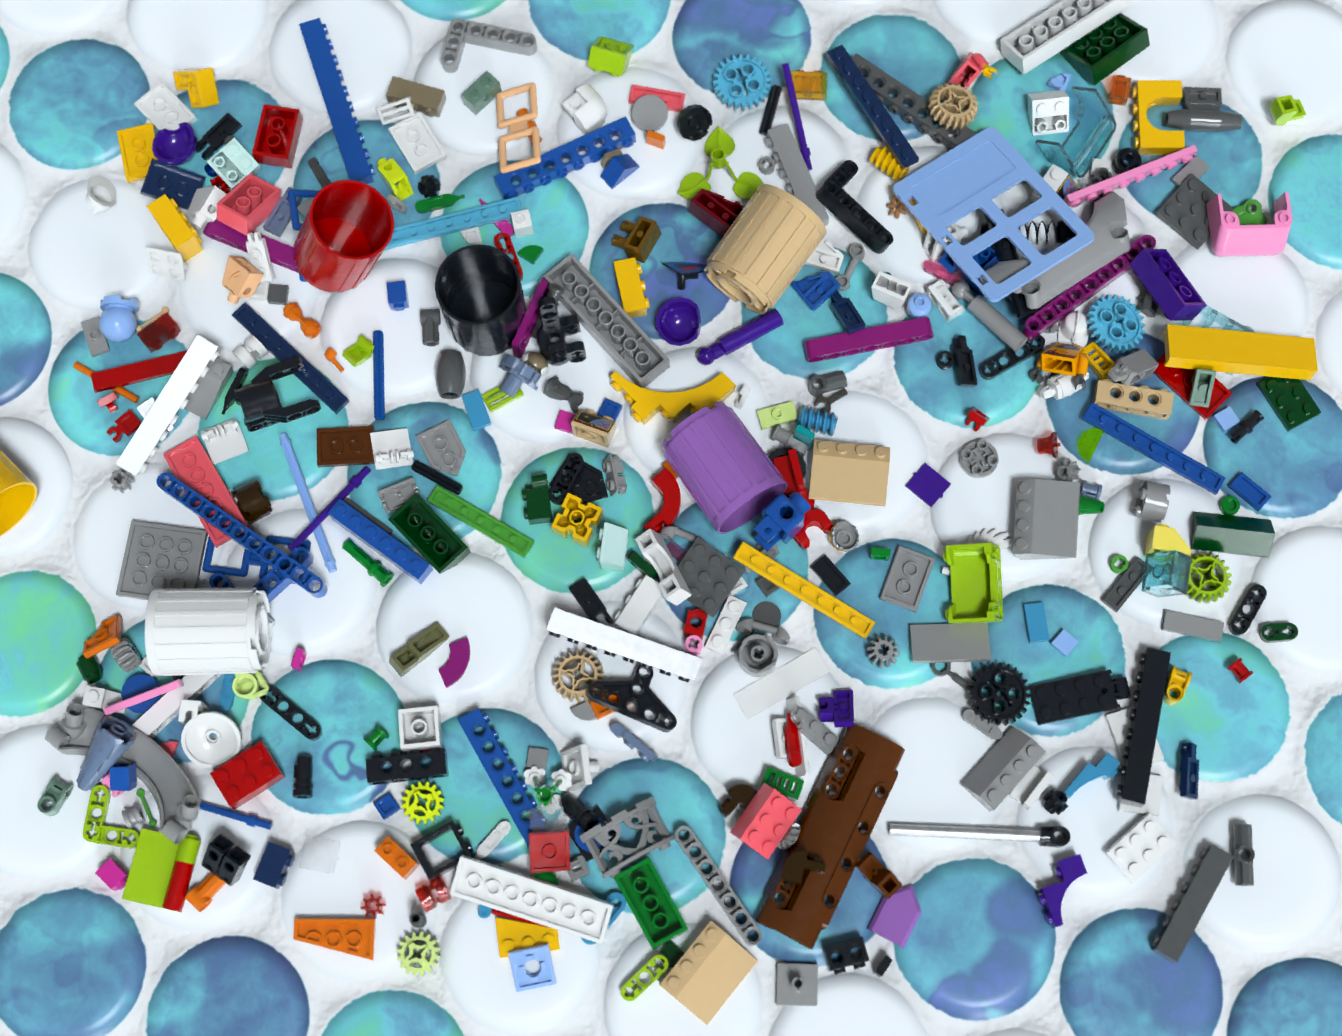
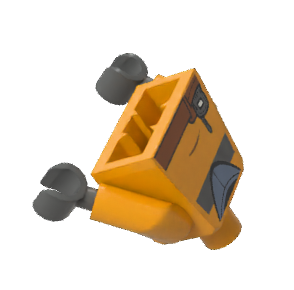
M1058 343L1041 353L1036 364L1037 369L1030 372V377L1033 382L1036 379L1040 384L1044 379L1041 371L1070 376L1078 375L1073 380L1075 390L1079 384H1082V390H1085L1086 383L1084 377L1087 374L1089 363L1087 355L1084 353L1083 347L1078 344Z

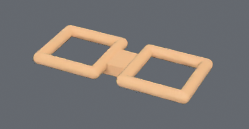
M531 82L498 92L496 94L497 126L499 129L509 127V134L498 139L500 172L504 174L540 163L539 128L537 126L529 128L528 121L538 117L536 84ZM529 91L531 112L504 120L503 99ZM532 135L533 157L507 165L506 142Z

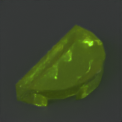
M1099 428L1085 431L1078 440V454L1088 464L1104 432Z

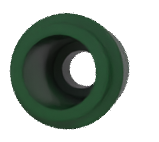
M84 655L78 658L79 661L76 665L84 681H87L88 684H93L102 679V670L94 655L87 659Z

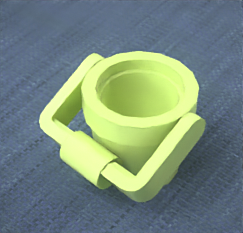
M257 671L253 675L249 673L234 675L236 678L232 683V689L239 698L252 701L267 694L269 687L261 672Z

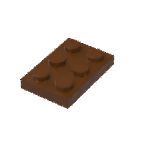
M374 426L317 429V466L335 467L375 464L370 433L375 432Z

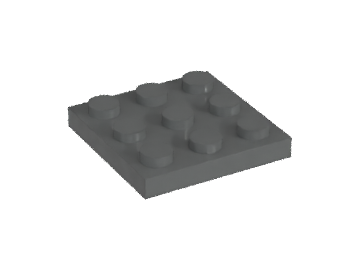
M1191 173L1155 215L1198 250L1210 237L1206 204L1217 194ZM1222 199L1223 211L1232 212L1234 208Z
M697 537L678 565V569L692 594L686 600L705 611L712 618L715 617L746 571V569L699 537Z

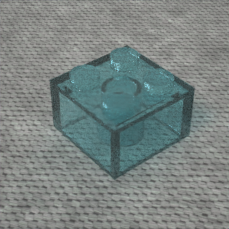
M1176 550L1146 554L1141 591L1155 597L1187 594L1192 557Z

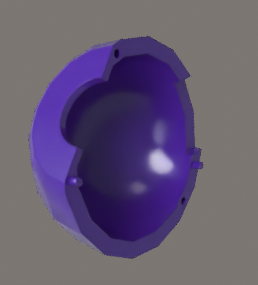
M187 122L180 123L177 130H168L166 128L159 130L152 145L154 156L159 161L169 165H180L188 162L196 152L197 137L195 131Z
M680 297L671 299L663 304L656 317L657 332L662 339L671 345L677 346L690 344L696 340L701 329V316L698 305L690 299Z

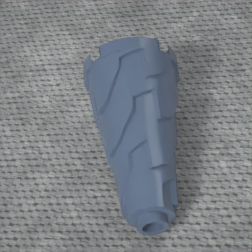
M109 716L101 718L93 733V739L87 755L80 767L81 770L76 780L79 789L83 791L92 790L101 778L105 777L109 768L115 765L123 753L133 745L137 734L132 735L134 729L126 722L115 717L108 721Z

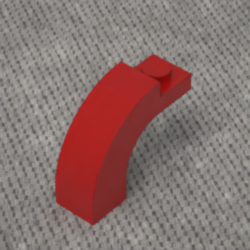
M667 468L663 469L652 479V486L663 497L664 505L662 510L643 526L644 532L651 528L659 533L663 528L662 525L665 527L673 526L678 518L681 508L680 488L675 477Z

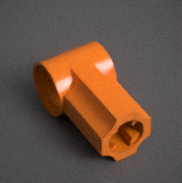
M211 873L199 886L197 885L190 890L185 899L198 912H202L209 906L212 898L226 882Z

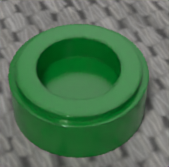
M1226 496L1221 500L1219 509L1224 515L1232 516L1240 509V503L1236 497Z

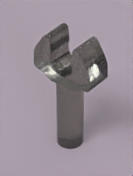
M843 388L829 397H824L820 394L816 397L814 406L824 403L825 407L820 409V414H823L825 410L829 413L831 412V404L848 393Z

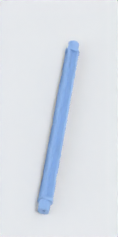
M286 433L279 435L280 446H282L309 522L311 523L318 515L297 462L291 440ZM320 524L313 532L325 562V567H327L329 573H334L337 571L336 561L332 556Z

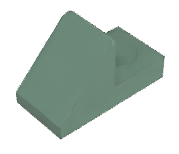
M1196 368L1191 378L1192 389L1189 405L1209 408L1216 370Z

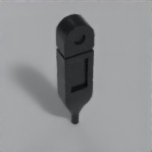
M241 367L238 370L225 396L222 415L234 404L233 390L243 386L249 372L247 369Z

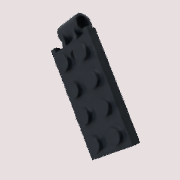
M1110 669L1030 686L1038 725L1119 709L1120 704L1117 703V700L1131 697L1127 678L1121 677L1111 680L1110 674L1112 672ZM1105 689L1107 693L1104 694L1101 690Z

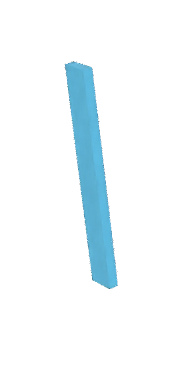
M519 196L395 227L391 240L385 250L511 219L510 213L522 210Z

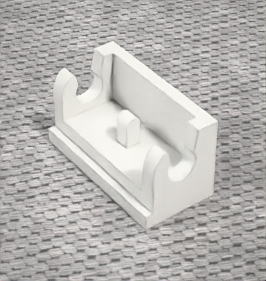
M943 279L927 288L926 295L931 299L947 323L965 311L963 305L960 306L945 286Z
M181 699L178 721L186 725L191 718L195 721L198 714L209 712L210 708L201 701Z

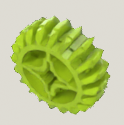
M1201 551L1199 555L1194 553L1192 558L1188 557L1186 562L1181 564L1183 569H1180L1178 573L1182 576L1178 578V581L1184 582L1180 588L1187 589L1184 593L1185 595L1192 594L1191 600L1198 597V603H1201L1204 599L1206 604H1208L1211 600L1216 602L1218 597H1224V592L1227 593L1229 591L1227 586H1230L1232 581L1228 580V578L1232 577V574L1226 573V571L1230 569V566L1224 567L1225 560L1218 561L1219 555L1213 558L1212 552L1205 555L1204 551ZM1207 564L1208 567L1202 569L1200 567L1196 568L1194 565ZM1214 569L1216 570L1219 576V581L1218 578L1214 575ZM1207 573V580L1202 583L1204 574ZM1191 574L1196 580V586L1192 582ZM1204 586L1216 588L1213 591H1203L1201 589Z

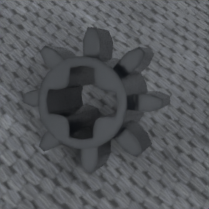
M434 175L422 176V181L418 182L419 192L424 195V198L437 196L436 191L441 190L439 180L434 178Z
M1052 789L1043 797L1045 800L1044 808L1051 814L1057 813L1059 815L1068 807L1066 804L1067 796L1060 790L1054 791Z

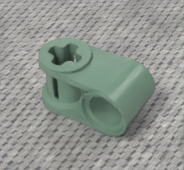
M53 777L37 803L39 811L50 817L57 815L71 795L73 785H67L61 782L58 777ZM52 802V808L46 811V804Z

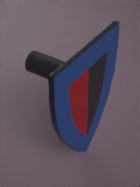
M690 262L663 263L664 266L679 274V290H685L686 280L698 279V273L704 272L706 267L704 264Z

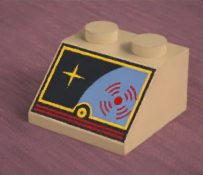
M580 409L571 423L573 436L609 448L617 428L614 419L608 416L600 417L591 410L584 411Z

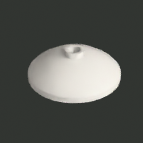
M203 712L198 714L195 721L191 718L186 723L181 735V744L186 756L195 764L204 768H219L235 758L239 753L241 733L235 722L228 716L218 712ZM211 733H215L217 737H212Z

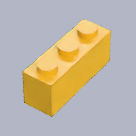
M635 257L614 261V271L624 311L631 318L647 315V308H650L648 297L644 298L643 291H646L644 280H640L639 274H642L640 263H636Z

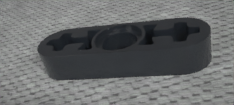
M572 453L567 457L549 492V497L553 504L562 505L567 493L571 492L584 467V460L580 454ZM578 459L579 465L576 464L572 472L570 470L572 467L571 460L575 461ZM565 474H569L572 477V481L568 484L561 481L562 476ZM561 486L563 487L561 491L562 498L559 497L556 500L554 493L558 494Z
M1256 584L1248 589L1229 623V630L1233 635H1243L1251 625L1267 596V591L1262 585ZM1256 590H1259V591H1260V592H1259V595H1260V596L1257 597L1254 602H1253V601H1250V600L1253 599V597H1254V595H1255L1254 592H1255ZM1244 605L1252 607L1253 613L1251 615H1246L1243 612ZM1243 618L1245 619L1241 624L1243 629L1238 631L1235 624Z

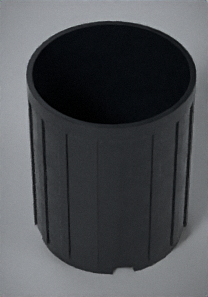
M479 244L456 250L441 264L435 279L436 297L454 341L467 352L469 351L478 356H494L504 353L512 348L511 343L527 311L518 269L506 253L492 246Z

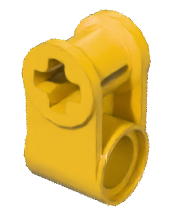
M1172 666L1167 677L1163 701L1167 705H1175L1184 697L1192 677V672L1186 673L1177 669L1176 666ZM1169 691H1174L1177 694V699L1172 698L1169 695Z

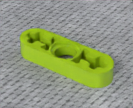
M663 954L655 955L622 986V998L626 1001H634L668 969L669 959ZM656 959H663L665 961L663 963L664 968L659 967L654 972L658 974L655 976L653 971L647 968V966L650 965L653 968L657 964ZM642 972L650 974L651 980L649 983L645 984L640 981L639 976ZM636 983L643 987L642 990L639 987L634 990V997L625 994L627 992L626 987L632 988Z

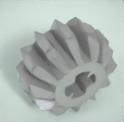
M879 635L876 636V641L870 640L871 646L866 649L868 652H871L867 655V658H874L871 664L875 665L876 662H879V668H882L883 663L889 668L890 662L895 664L897 662L895 657L900 655L899 652L895 651L899 649V645H892L895 641L894 638L887 641V635H884L883 640H881ZM881 648L887 650L886 655L883 656V653H879Z
M123 638L121 642L111 646L112 657L123 671L130 672L142 664V658L130 640Z

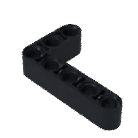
M846 160L822 184L816 192V197L875 253L882 254L892 244L893 235L843 189L858 172L857 164L851 160Z

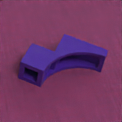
M1081 854L1054 863L1056 866L1053 868L1057 879L1060 878L1061 882L1039 889L1038 899L1040 904L1045 906L1047 912L1045 913V919L1047 924L1052 926V929L1063 925L1061 904L1067 888L1077 878L1087 874Z

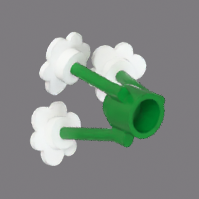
M532 766L531 769L524 771L525 783L530 784L534 791L537 792V799L542 803L541 809L546 810L547 814L552 815L561 808L559 803L562 799L560 795H554V791L557 788L565 791L568 787H571L572 774L565 772L564 769L554 771L551 775L554 780L553 786L543 785L540 787V783L545 782V770Z

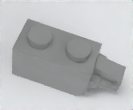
M1145 349L1137 352L1133 351L1125 357H1119L1115 362L1116 365L1110 369L1108 375L1114 382L1121 381L1124 385L1131 386L1151 377L1159 364Z

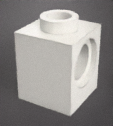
M529 209L510 213L516 238L534 234Z

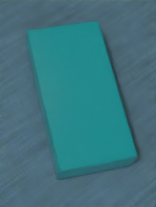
M798 424L794 432V438L806 444L809 451L813 446L815 434Z

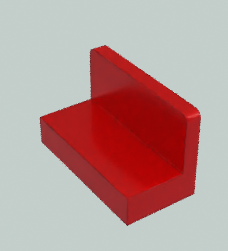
M796 449L788 450V455L774 458V466L788 483L783 494L803 491L805 484Z

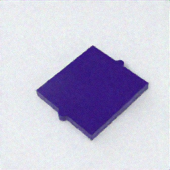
M925 463L917 473L913 474L914 477L905 487L928 506L932 507L939 498L943 497V493L949 488L951 483Z

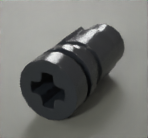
M297 757L296 765H294L295 783H293V788L295 789H293L292 796L294 798L310 799L313 797V790H311L313 788L311 783L313 775L312 757Z
M570 794L565 795L560 800L559 806L563 809V813L571 820L574 819L575 823L585 832L595 827L598 823L599 817L589 808H585L582 803Z

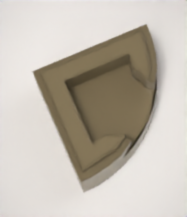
M620 148L603 155L600 163L603 169L606 168L614 156L622 155Z

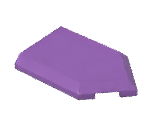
M913 885L899 888L889 899L883 896L868 927V930L902 948L905 947L921 914Z

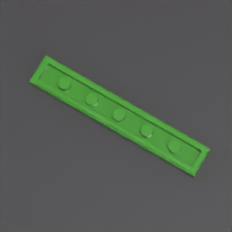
M436 485L427 499L428 503L523 558L527 556L535 543L534 540L439 485Z

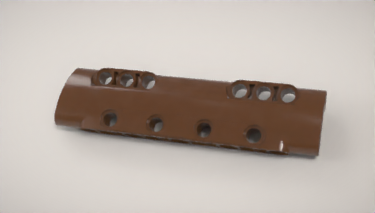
M854 724L852 727H847L842 741L832 750L798 822L800 824L799 837L792 846L785 849L765 891V903L762 905L755 920L757 923L775 930L809 949H813L821 930L826 929L856 867L855 865L859 861L898 777V770L896 769L905 752L903 747ZM844 750H846V756H845V757L843 756ZM860 752V754H859V756H858V759H857V761H856V763H855V765H854V767H853V769H852V771H851V773H850V776H849V778H848V780H847V782H846V784H845V786H844V788H843V790H842V792H841V795H840L839 799L837 800V798H838V796H839V794H840V791H841V789H842V787H843V785H844V783H845V781H846V779H847V777H848V775H849V772H850V770H851V768H852V766H853V764H854V762H855V760H856V758H857V755H858V753ZM836 767L838 768V773H837V775H835V769H836ZM829 785V792L827 793L826 788ZM876 787H878V793H877V794H875V789H876ZM808 851V860H811V857L823 860V863L826 864L825 873L821 874L805 870L801 885L797 886L787 909H785L797 884L783 883L781 881L784 864L793 853ZM844 859V865L842 867L841 862ZM778 893V899H777V901L775 902V899H774V898H775V895ZM827 895V902L824 903V898Z

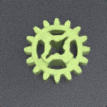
M412 932V938L405 936L406 942H399L402 949H397L396 952L400 953L401 956L397 957L396 960L403 962L399 967H406L405 973L409 974L412 970L415 977L418 972H420L421 976H425V970L431 973V966H438L435 959L441 958L436 955L440 948L435 947L437 944L436 940L430 941L431 935H427L424 938V932H420L419 936ZM414 941H425L426 944L419 946ZM409 947V956L405 957L406 949ZM416 950H423V952L421 953V959L417 957L414 958V956L416 955ZM431 951V952H432L431 959H430V961H428V960H427L428 953ZM416 962L420 963L422 967L414 968L410 965Z

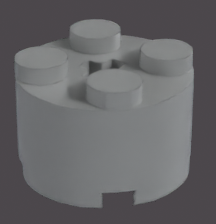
M1141 480L1138 488L1140 492L1139 498L1136 497L1133 508L1136 509L1135 517L1161 523V520H1164L1169 505L1166 494L1170 495V485Z
M754 634L742 642L739 648L738 661L745 673L752 677H762L769 674L775 668L778 649L770 637ZM756 652L758 655L762 654L761 659L758 657L754 658Z

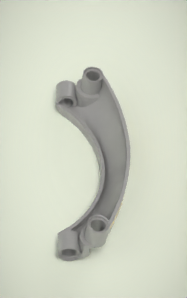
M79 703L69 704L66 709V717L61 720L60 728L57 726L52 727L45 735V740L62 754L86 756L93 739V733L101 718L109 716L107 720L111 721L113 716L105 715L101 711ZM132 727L134 729L132 735L137 734V738L133 745L123 753L117 763H136V776L146 785L156 801L160 818L159 832L174 844H178L191 830L192 822L198 817L200 798L174 759L154 740Z

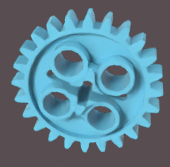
M740 54L738 59L733 55L731 61L726 58V64L720 62V68H716V74L713 75V87H715L714 93H718L717 99H722V104L728 102V108L734 105L735 111L739 107H742V110L745 111L746 106L752 110L753 104L759 107V101L764 103V97H768V91H771L770 84L772 78H769L770 72H766L767 65L762 67V60L756 62V57L751 60L749 59V54H747L746 58H743L742 54ZM736 69L740 70L742 82L739 81L740 76ZM749 70V71H751L752 73L747 74V73H745L744 71ZM730 75H731V76H734L735 78L729 79V78H727V76H730ZM743 84H745V91L748 96H745ZM756 86L757 89H751L750 87ZM734 91H738V92H740V94H737V95H736V94H733V92H734Z
M1109 294L1105 297L1101 296L1088 309L1090 312L1086 314L1089 318L1086 323L1091 326L1087 330L1093 331L1091 337L1097 338L1095 343L1101 342V348L1108 346L1109 352L1113 348L1115 353H1118L1120 350L1122 353L1127 350L1130 351L1143 339L1142 335L1145 333L1142 328L1146 324L1141 323L1144 317L1138 315L1141 310H1135L1136 304L1131 306L1130 299L1125 302L1124 296H1121L1119 299L1116 294L1112 297Z

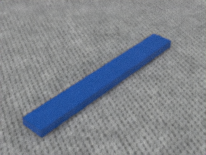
M1093 402L1089 404L1081 418L1214 495L1218 493L1226 478Z

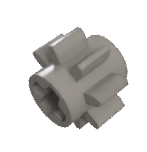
M1068 458L1057 464L1058 469L1055 473H1057L1060 481L1066 479L1068 482H1073V480L1079 478L1077 474L1081 469L1078 467L1077 461L1070 462Z
M122 468L116 473L112 472L113 476L112 479H109V482L114 484L112 486L114 491L118 488L121 493H124V490L127 489L131 490V483L135 481L129 478L132 475L130 472L124 473Z

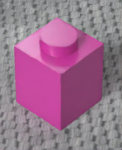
M111 858L95 872L114 891L121 890L126 886L129 875Z

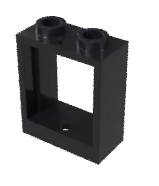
M451 821L410 844L430 881L456 868L460 858L435 871L422 847L451 830L455 834L465 856L473 858L471 853L474 850L469 841H464L462 835L465 833L459 823L455 825Z

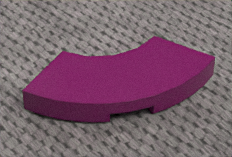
M467 637L449 644V660L445 666L439 669L446 689L461 679L470 662L471 651Z

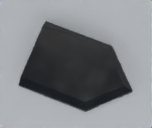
M578 459L575 461L571 460L572 467L570 470L572 472L576 464L579 465ZM565 461L563 462V464L561 465L560 469L558 470V472L556 473L555 477L553 478L552 482L550 483V486H551V487L553 486V484H554V482H555V480H556V478H557L559 472L561 471V469H562V467H563ZM584 462V467L570 494L581 498L583 504L608 498L602 471ZM565 474L562 476L561 481L568 484L572 481V477L569 474Z

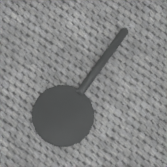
M762 602L753 610L752 618L754 621L777 627L781 620V612L777 605L771 602ZM745 635L731 649V652H734L742 644V642L750 635Z

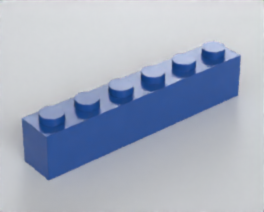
M340 498L328 512L329 517L419 584L422 585L433 571L428 562Z

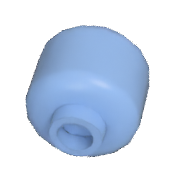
M924 293L912 295L907 303L906 310L908 315L912 319L928 317L932 307L931 299Z

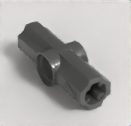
M1234 824V851L1232 856H1234L1235 885L1254 886L1253 859L1255 858V852L1252 845V825ZM1240 850H1244L1247 853L1246 860L1240 857Z

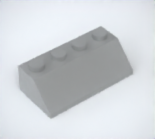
M1011 727L960 785L989 812L994 811L1046 751L1031 737Z

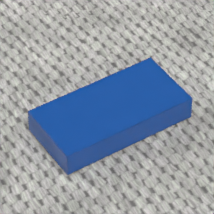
M1243 472L1229 485L1233 492L1256 511H1259L1272 497Z

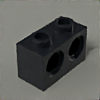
M863 936L822 948L828 971H834V974L846 972V967L853 966L854 969L865 967V962L869 961ZM853 948H858L861 951L860 959L852 958L851 950ZM838 953L841 955V964L835 965L832 963V954Z

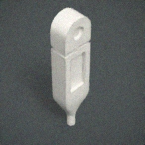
M502 821L478 847L475 859L480 860L490 855L504 837L510 833L512 827L509 822Z

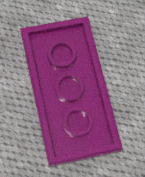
M541 279L511 343L514 357L522 358L529 343L531 333L540 314L538 301L546 297L549 291L548 280Z

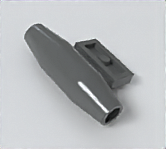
M1184 87L1183 101L1186 109L1168 111L1166 113L1165 124L1167 127L1186 131L1223 132L1238 130L1242 126L1241 114L1219 110L1222 105L1221 88Z

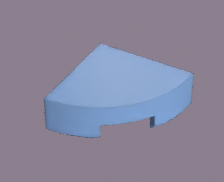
M1064 73L1053 77L1047 87L1065 91L1071 74Z

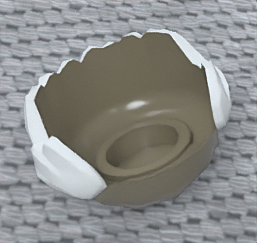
M531 352L522 355L521 361L535 368L541 376L549 372L547 360L542 354Z

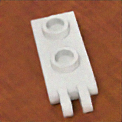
M259 231L254 232V234L252 232L248 233L246 248L250 263L264 274L260 282L274 280L275 276L265 238H261Z

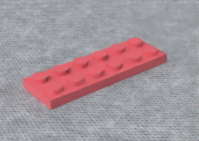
M197 436L163 454L178 480L250 529ZM197 501L194 507L199 506L200 501ZM212 511L208 518L213 517L215 511ZM199 517L216 548L231 540ZM230 521L226 522V523L223 525V528L228 527L229 524H230Z

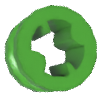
M1123 555L1114 556L1109 563L1110 570L1116 574L1123 573L1128 567L1127 558ZM1117 560H1120V563L1123 562L1121 569L1114 565Z

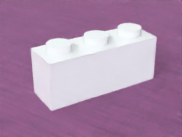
M647 575L644 579H639L635 586L637 590L633 595L630 594L624 603L626 607L623 611L619 610L614 618L616 628L635 635L639 634L663 597L658 586L659 582Z

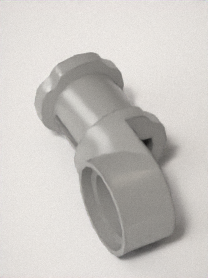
M781 425L777 426L771 440H777L785 444L787 448L796 449L804 457L808 446L795 439L794 432L791 433L781 428Z

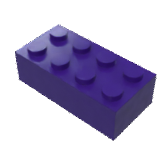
M1143 249L1130 263L1134 274L1141 279L1144 288L1151 293L1154 302L1164 311V316L1170 321L1193 320L1207 306L1166 249Z

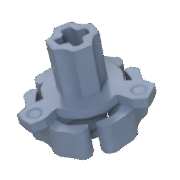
M506 354L499 368L507 372L508 375L499 389L513 398L523 383L537 391L539 387L536 384L541 374L535 372L533 368L521 360Z

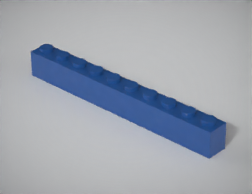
M320 18L300 23L299 26L349 179L365 184L373 183L372 175H375L372 164L368 165L367 159H370L367 148L363 149L362 144L365 143L362 132L358 133L356 129L360 127L357 117H352L351 112H354L352 102L347 101L346 97L349 96L346 85L342 86L341 81L344 78L341 70L336 68V65H339L336 54L332 55L331 50L334 48L331 39L326 38V35L329 34L326 24H322Z

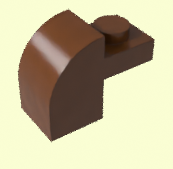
M869 851L855 865L862 873L864 879L887 899L902 886L895 875L883 867Z

